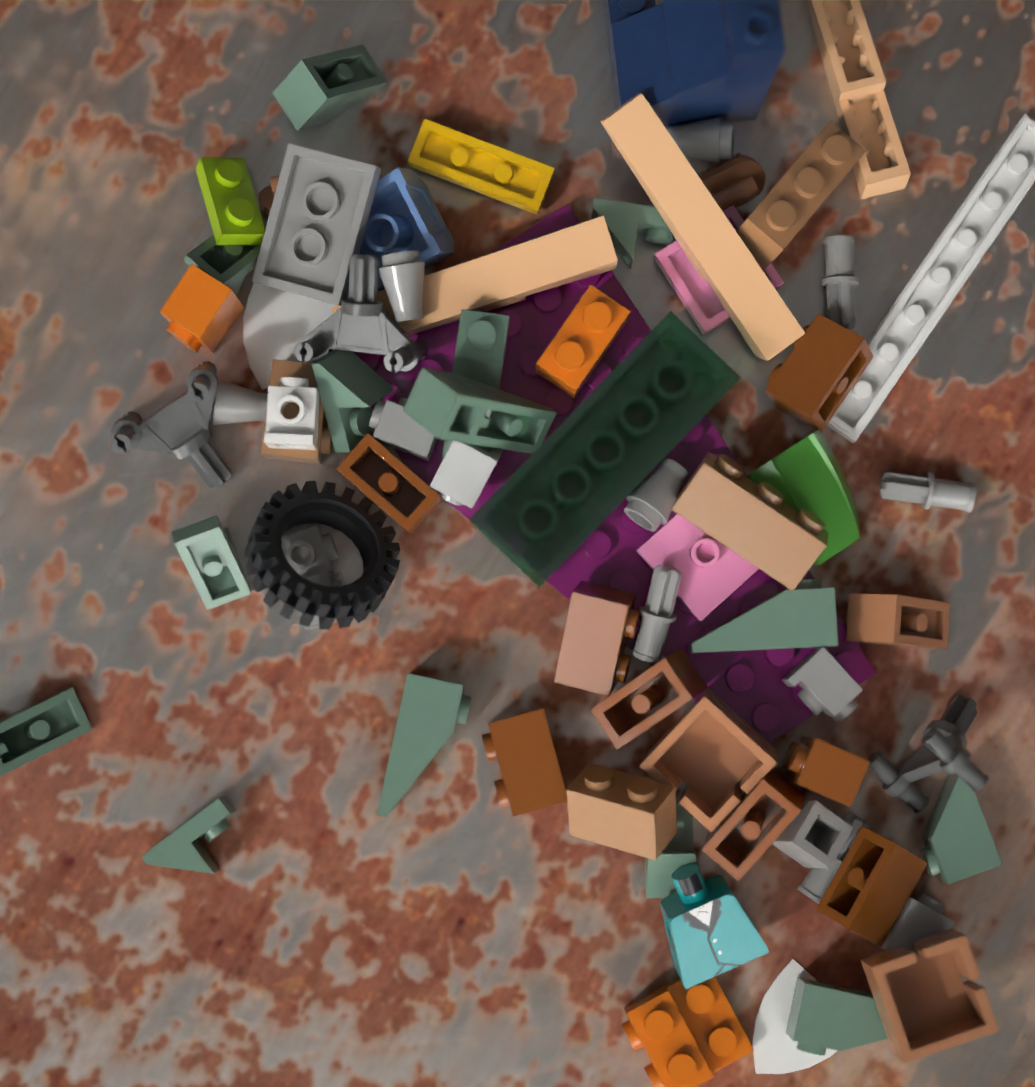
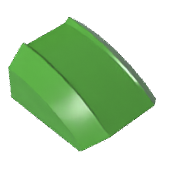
M820 430L813 432L746 476L757 485L761 481L772 485L784 495V503L798 512L801 509H806L825 523L823 529L829 532L827 546L812 566L821 565L860 539V521L850 487L837 459Z

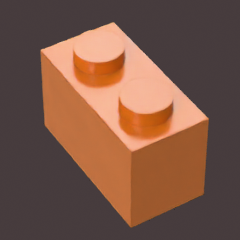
M191 264L159 312L169 322L166 330L173 334L176 340L198 353L201 347H204L214 354L243 311L244 306L232 289Z
M590 285L536 363V373L575 399L627 323L631 311Z

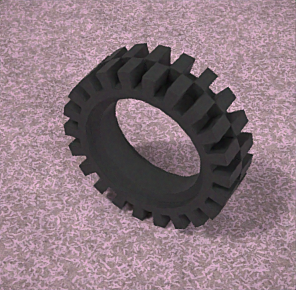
M306 481L302 491H300L297 483L287 486L284 494L278 490L271 496L269 503H264L247 539L245 557L249 559L245 566L248 575L256 574L252 582L256 592L268 588L263 601L270 608L279 600L285 603L280 615L289 620L295 609L302 612L299 621L300 625L309 627L314 616H318L319 629H330L335 619L340 629L349 627L354 618L359 623L367 618L370 611L374 613L395 578L400 564V560H397L400 553L399 543H392L396 532L392 525L382 528L387 516L381 509L372 515L368 514L373 502L364 496L358 505L351 501L355 490L346 487L342 496L335 495L336 483L325 482L321 493H319L316 481ZM305 523H319L330 526L345 534L355 544L363 560V574L354 582L343 586L315 584L303 578L290 566L282 550L281 537L294 526Z

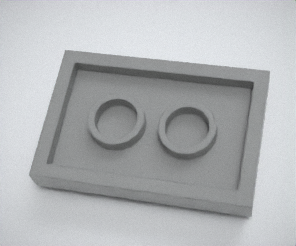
M288 143L252 282L341 306V300L347 298L349 292L350 257L353 254H358L360 251L381 168Z

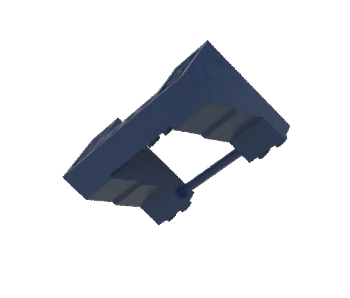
M603 0L616 109L636 94L642 93L666 129L668 125H681L722 116L723 121L756 120L785 53L779 0H663L659 5H656L655 0Z

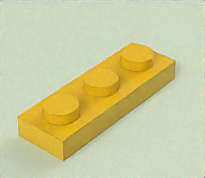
M427 119L423 120L407 161L408 166L536 215L539 214L555 172L554 167Z

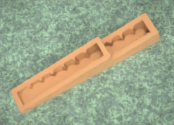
M806 0L841 129L866 150L852 167L861 200L905 189L911 172L884 92L886 79L860 0Z
M642 93L636 94L600 121L698 275L700 278L707 280L754 355L769 361L805 334L804 330Z
M604 216L424 276L422 306L424 318L396 323L408 335L460 320L461 309L487 312L526 300L528 295L616 269L618 259ZM386 290L377 292V299L384 301V310L395 321L394 311ZM337 305L332 307L333 314L336 312L337 309L341 308V306Z

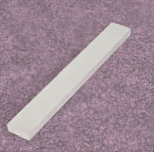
M1027 114L1020 118L867 340V344L874 357L827 424L828 427L850 442H856L1034 183L1035 120Z

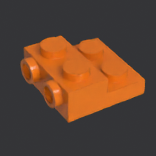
M679 977L624 1007L629 1020L621 1025L634 1050L643 1046L652 1063L645 1066L644 1069L653 1087H697L714 1078L712 1073L754 1051L716 977L688 989H685Z

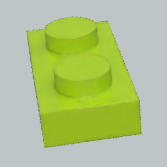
M200 157L195 169L216 244L261 245L265 227L245 158Z

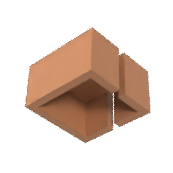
M708 688L644 755L639 766L655 781L675 786L676 790L682 779L687 786L682 791L679 803L712 832L741 801L742 792L744 791L748 794L777 764L779 752ZM742 778L741 785L739 786L737 783Z
M951 928L911 942L914 952L904 946H899L861 959L892 1053L903 1063L906 1064L999 1031L985 988L974 982V980L981 977L965 934ZM960 975L967 978L968 980L962 982Z

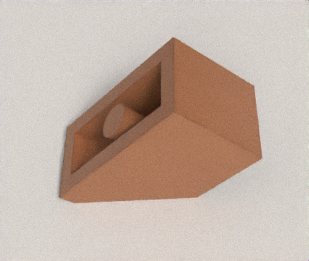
M849 593L848 609L845 616L847 626L846 641L948 650L950 603L894 594Z

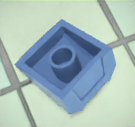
M398 167L378 180L359 253L377 256L378 268H382V255L418 250L420 262H425L426 269L455 252L453 236L440 215L429 193L428 186L414 170ZM379 271L377 292L385 290Z

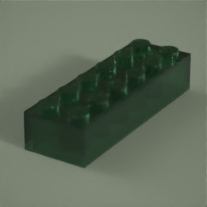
M670 311L469 519L470 525L539 590L735 387L741 377Z

